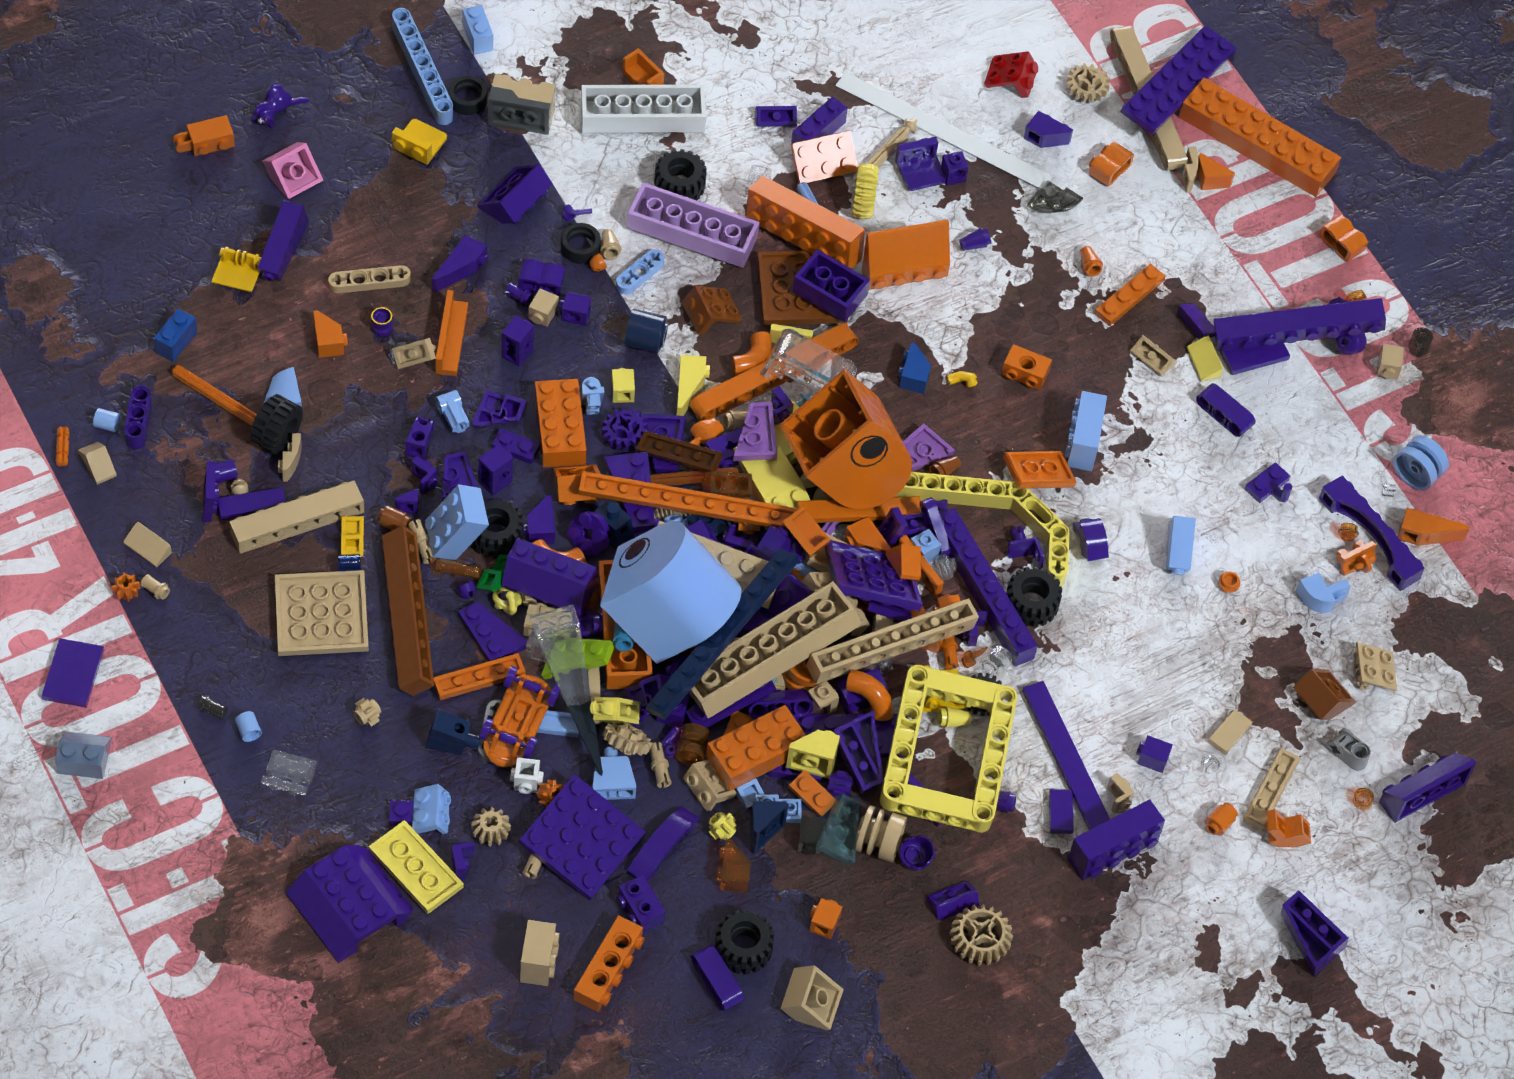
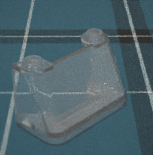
M784 329L778 336L760 375L770 379L772 375L777 374L781 380L786 375L818 392L844 368L854 377L857 368L851 360L837 355L799 334L796 330Z

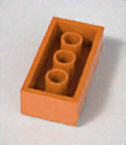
M578 379L535 381V403L543 468L586 465L587 450Z
M784 705L707 743L706 757L728 791H731L787 763L790 743L806 736V734L787 706Z

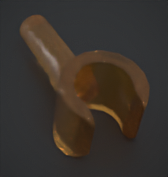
M984 647L974 652L966 651L961 659L964 667L974 666L976 664L975 658L989 652V648Z

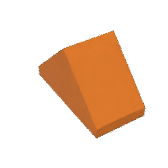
M1202 153L1198 155L1197 175L1201 189L1230 188L1235 172Z
M900 544L886 550L885 555L900 578L920 580L921 546Z

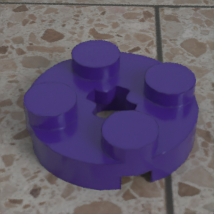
M585 511L577 514L567 530L568 537L572 540L574 546L583 552L584 556L603 552L610 542L607 531H610L608 523L597 512ZM589 529H591V531H592V532H591L592 538L589 537V535H588L587 530H589Z

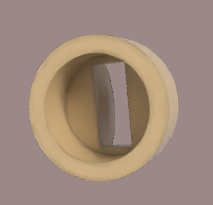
M236 479L231 484L232 495L245 494L249 491L248 484L243 479Z

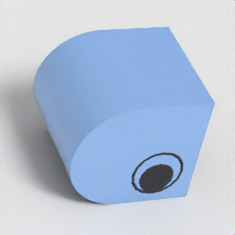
M670 521L618 546L600 606L658 664L703 642L717 632L735 611L741 598V586L681 522Z

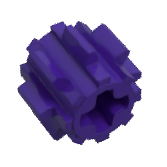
M838 770L837 773L831 772L827 791L833 794L832 796L836 799L843 800V796L849 797L853 777L848 776V772Z

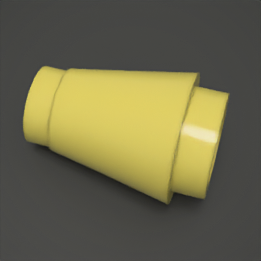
M947 706L939 708L937 713L938 726H943L944 729L970 725L972 721L971 712Z

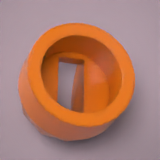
M600 253L590 259L589 264L593 271L599 272L607 268L606 262Z

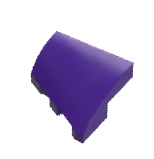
M486 390L480 407L477 409L472 426L480 427L519 422L527 406L526 400Z
M658 674L641 680L640 684L625 689L628 700L640 702L639 724H631V726L637 728L650 714L646 706L668 681V676Z

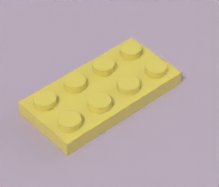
M405 820L369 846L371 854L427 914L464 888V883Z

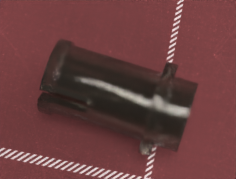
M203 695L197 705L200 712H207L220 720L225 717L228 711L227 706L212 700L211 696L206 697Z

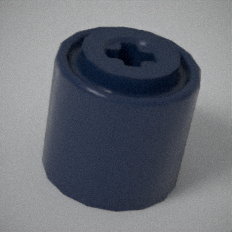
M633 309L627 326L625 346L659 353L660 349L664 347L667 336V316Z

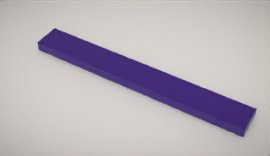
M1044 681L1023 687L1022 692L1069 790H1072L1073 798L1088 829L1091 830L1110 820Z

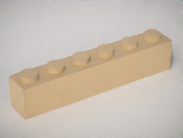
M355 480L343 482L338 486L322 489L308 496H300L296 500L287 503H279L269 509H261L247 516H239L230 521V532L241 554L341 521L342 516L364 513V500Z

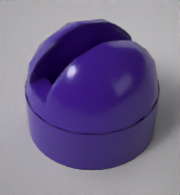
M473 581L457 587L458 593L465 599L475 595L476 588Z

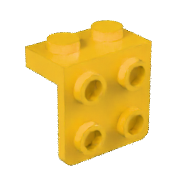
M412 119L404 130L396 127L392 131V148L426 165L429 164L447 140L446 133L417 119Z

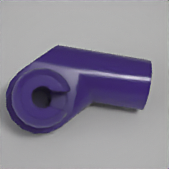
M674 725L661 740L664 755L668 758L676 755L677 747L675 741L682 733Z

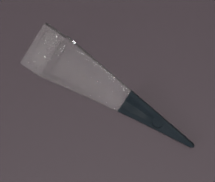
M574 605L531 615L530 621L538 646L596 769L602 776L603 771L595 721L593 720L594 715L590 711L591 696L580 624Z

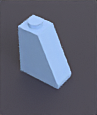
M1173 516L1168 523L1166 570H1172L1171 574L1184 575L1185 572L1191 570L1196 518Z

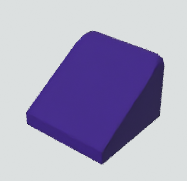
M419 489L396 497L395 504L397 509L406 513H418Z

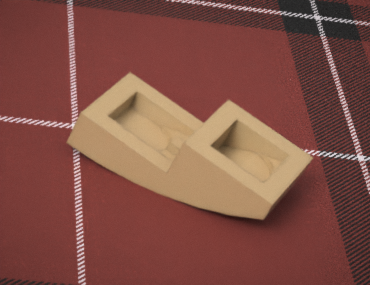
M1188 147L1186 154L1188 164H1185L1182 174L1187 193H1190L1193 188L1198 170V152L1196 147Z

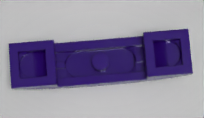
M683 806L678 808L645 843L628 867L627 873L634 878L644 875L648 882L659 869V864L684 835L687 836L700 821V818Z

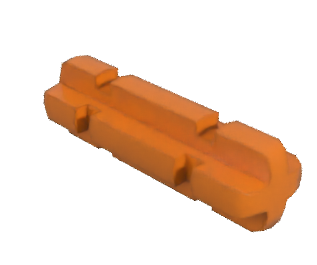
M60 426L57 429L56 465L59 467L68 465L69 428L66 426Z

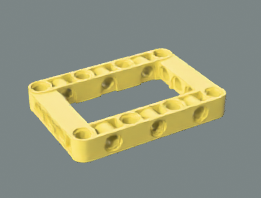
M922 665L910 667L904 682L880 795L881 806L888 811L980 833L989 830L998 802L1017 703L1016 690L1010 686ZM927 696L944 699V702L952 701L965 704L969 708L973 706L986 709L990 712L989 715L991 717L986 730L982 750L983 757L978 770L974 800L908 784L925 697ZM985 776L992 777L994 780L987 779ZM889 794H893L897 798H892L889 796ZM978 815L984 816L986 819H981Z

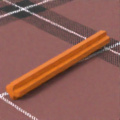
M176 365L173 368L172 375L252 426L257 415L256 413L181 365Z

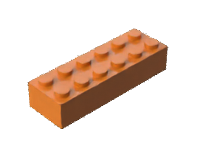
M763 175L748 188L746 218L760 222V227L811 254H814L818 249L851 269L862 260L864 228Z
M614 560L598 562L600 604ZM600 606L601 614H603V640L613 642L615 620ZM636 642L629 651H618L614 647L608 665H605L606 689H626L640 684L641 680L652 677L651 657Z

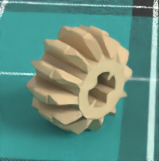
M491 807L490 811L487 812L482 808L481 814H475L474 821L471 824V829L474 830V838H479L480 844L487 841L489 847L492 846V842L500 845L501 839L507 840L508 832L511 830V825L508 823V815H503L502 809L494 812V808Z

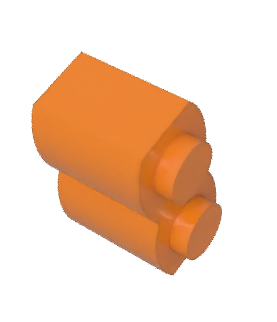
M1115 141L1110 145L1107 144L1102 149L1101 154L1097 157L1094 156L1089 162V174L1106 186H1110L1131 166L1134 154Z
M1342 215L1325 224L1319 234L1328 246L1334 248L1338 256L1346 262L1365 251L1368 244L1365 234L1355 229L1352 222Z

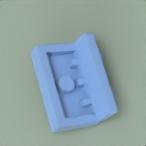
M439 784L414 790L412 828L417 834L436 829L442 834L448 833L450 793Z

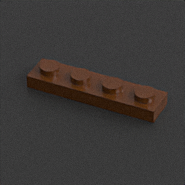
M644 431L636 448L638 453L648 452V456L710 474H715L723 457L719 451L649 431Z

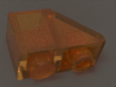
M726 838L725 847L720 846L719 860L723 861V866L717 869L716 881H721L720 890L747 893L751 862L731 839Z

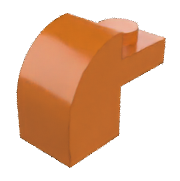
M1276 809L1267 811L1265 827L1271 845L1294 848L1311 844L1310 823L1301 814L1283 818Z

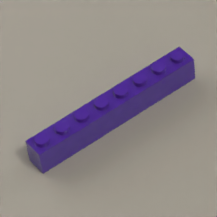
M1382 298L1216 318L1214 319V335L1217 351H1231L1238 348L1249 349L1255 346H1272L1279 343H1295L1296 341L1303 340L1314 341L1319 338H1336L1343 335L1354 336L1360 333H1377L1385 330L1386 316Z
M954 508L941 513L940 516L952 548L950 559L981 611H987V621L1013 665L1016 667L1033 660L1038 645L958 512Z

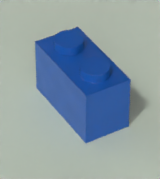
M177 309L154 337L155 353L174 362L197 333L196 317Z

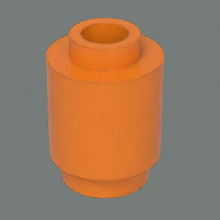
M1229 803L1219 805L1205 819L1207 831L1212 835H1223L1236 821L1237 810Z

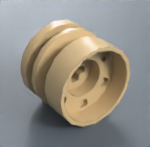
M870 805L859 824L856 834L855 851L861 853L864 845L868 844L866 855L870 856L874 848L878 847V859L893 863L902 840L907 817L892 813L887 822L884 821V810L880 809L877 818H875L876 807Z

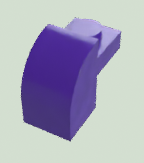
M1084 518L1080 522L1073 523V531L1080 538L1081 555L1087 561L1109 558L1106 531L1100 518Z

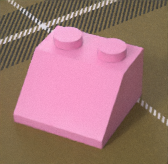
M297 142L262 161L270 179L287 199L323 181L307 143Z

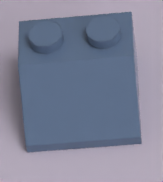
M65 732L59 740L55 758L57 774L103 779L112 737Z

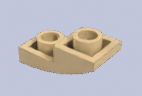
M292 433V442H288V451H283V460H278V473H283V482H288L299 463L302 448L301 433Z

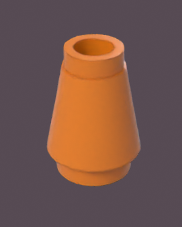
M1090 246L1081 248L1080 254L1083 271L1088 276L1099 275L1103 270V262Z

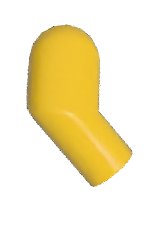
M958 371L945 376L948 385L966 381L967 387H973L978 384L977 376L971 372Z

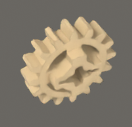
M1083 63L1082 68L1076 65L1075 70H1070L1069 75H1067L1066 89H1070V95H1076L1075 100L1082 98L1083 103L1086 100L1093 103L1094 99L1101 101V97H1106L1107 92H1109L1110 77H1106V71H1100V66L1094 68V64L1091 63L1090 67H1087Z
M608 723L602 735L604 736L603 739L607 740L612 748L626 755H635V753L640 756L642 754L647 755L652 745L651 739L647 738L642 730L628 723L620 725Z

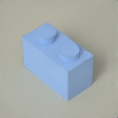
M479 5L462 9V25L473 54L493 51V33L483 6Z

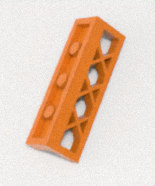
M447 290L436 354V374L457 376L468 313V302L454 301L453 290Z

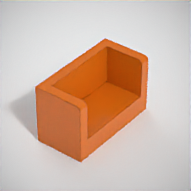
M639 48L623 58L622 74L634 85H664L665 73Z
M804 505L783 521V524L810 558L831 542V539L808 513Z

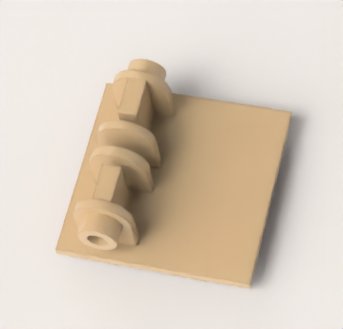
M1356 642L1357 648L1353 656L1355 657V672L1358 675L1357 685L1360 689L1366 690L1372 684L1397 691L1393 652Z

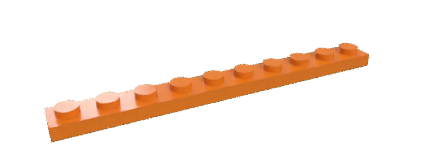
M586 471L582 473L579 486L580 495L764 527L783 526L786 528L783 521L798 510V508Z

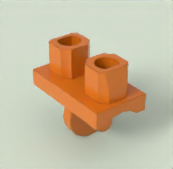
M1359 540L1353 545L1352 551L1348 552L1344 548L1337 551L1336 558L1341 565V573L1345 576L1360 569L1364 573L1370 572L1372 569L1371 564L1376 561L1374 551L1376 544L1373 541L1366 544Z

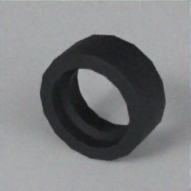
M474 76L456 78L449 87V97L453 103V110L462 115L480 113L487 104V87L485 83ZM469 89L480 94L477 100L467 102L456 97L459 91Z
M574 223L563 231L561 250L565 258L571 262L579 264L588 263L593 256L600 252V233L590 224ZM582 236L592 240L593 245L586 250H578L571 247L568 242L574 237Z

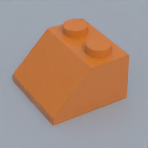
M596 464L553 468L556 495L559 503L562 502L563 505H573L575 501L595 503L597 499H602L579 494L583 471L601 474Z

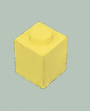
M612 369L613 403L634 402V369Z

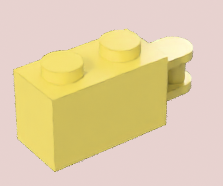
M595 697L594 701L590 704V711L594 715L593 720L616 724H639L640 702L618 697Z

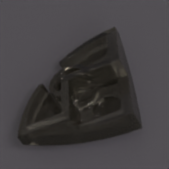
M1047 180L1040 191L1038 190L1028 202L1027 206L1042 213L1066 212L1076 207L1083 200V197L1067 187L1063 190Z

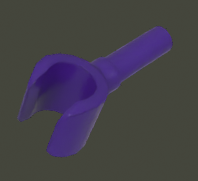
M568 204L563 207L565 212H562L565 219L571 221L578 215L592 214V209L574 210Z

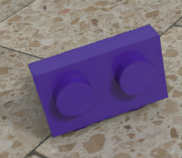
M936 136L897 145L895 162L909 191L946 183L947 178L936 155L939 143Z

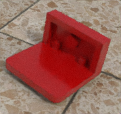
M1029 51L996 55L992 58L984 84L987 88L1014 85L1021 98H1027L1030 95L1035 76L1038 73V64L1034 61Z

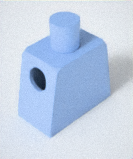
M612 747L605 748L604 757H600L603 774L601 776L595 766L593 789L606 800L635 799L636 783L629 758L627 756H618L617 749Z

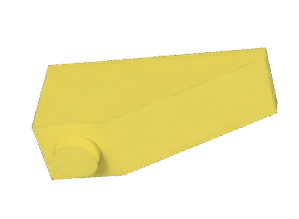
M681 355L677 416H684L690 407V401L704 387L705 378H709L710 365H706V356Z

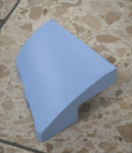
M294 367L282 370L272 378L264 403L271 396L279 394L302 407Z

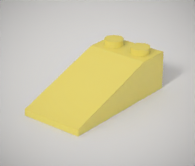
M777 440V460L738 461L756 501L797 508L796 504L798 501H811L802 481Z

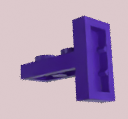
M899 507L891 508L878 528V531L891 548L894 547L897 540L902 536L907 535L908 538H913L927 530L922 513L903 516Z

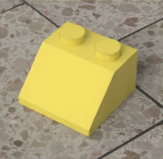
M817 730L790 743L786 768L801 772L805 769L809 774L830 779L837 756L840 736L832 731Z

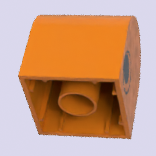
M845 368L780 424L805 476L845 507L868 509L882 505L895 497L910 478L912 471L911 456L884 405L875 393Z

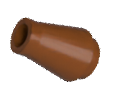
M957 456L935 461L929 467V473L951 475L957 468L961 467V461Z

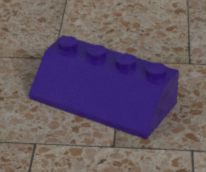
M517 538L507 556L502 587L581 616L600 581V577L596 567Z
M1458 753L1448 757L1444 755L1432 766L1425 765L1417 774L1405 776L1395 786L1393 784L1387 786L1382 791L1383 794L1379 803L1394 823L1465 785L1476 765V761Z

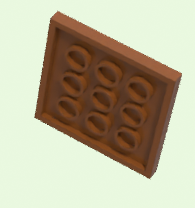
M807 251L758 252L763 325L847 323L848 319L846 322H843L792 291L794 276L813 254Z

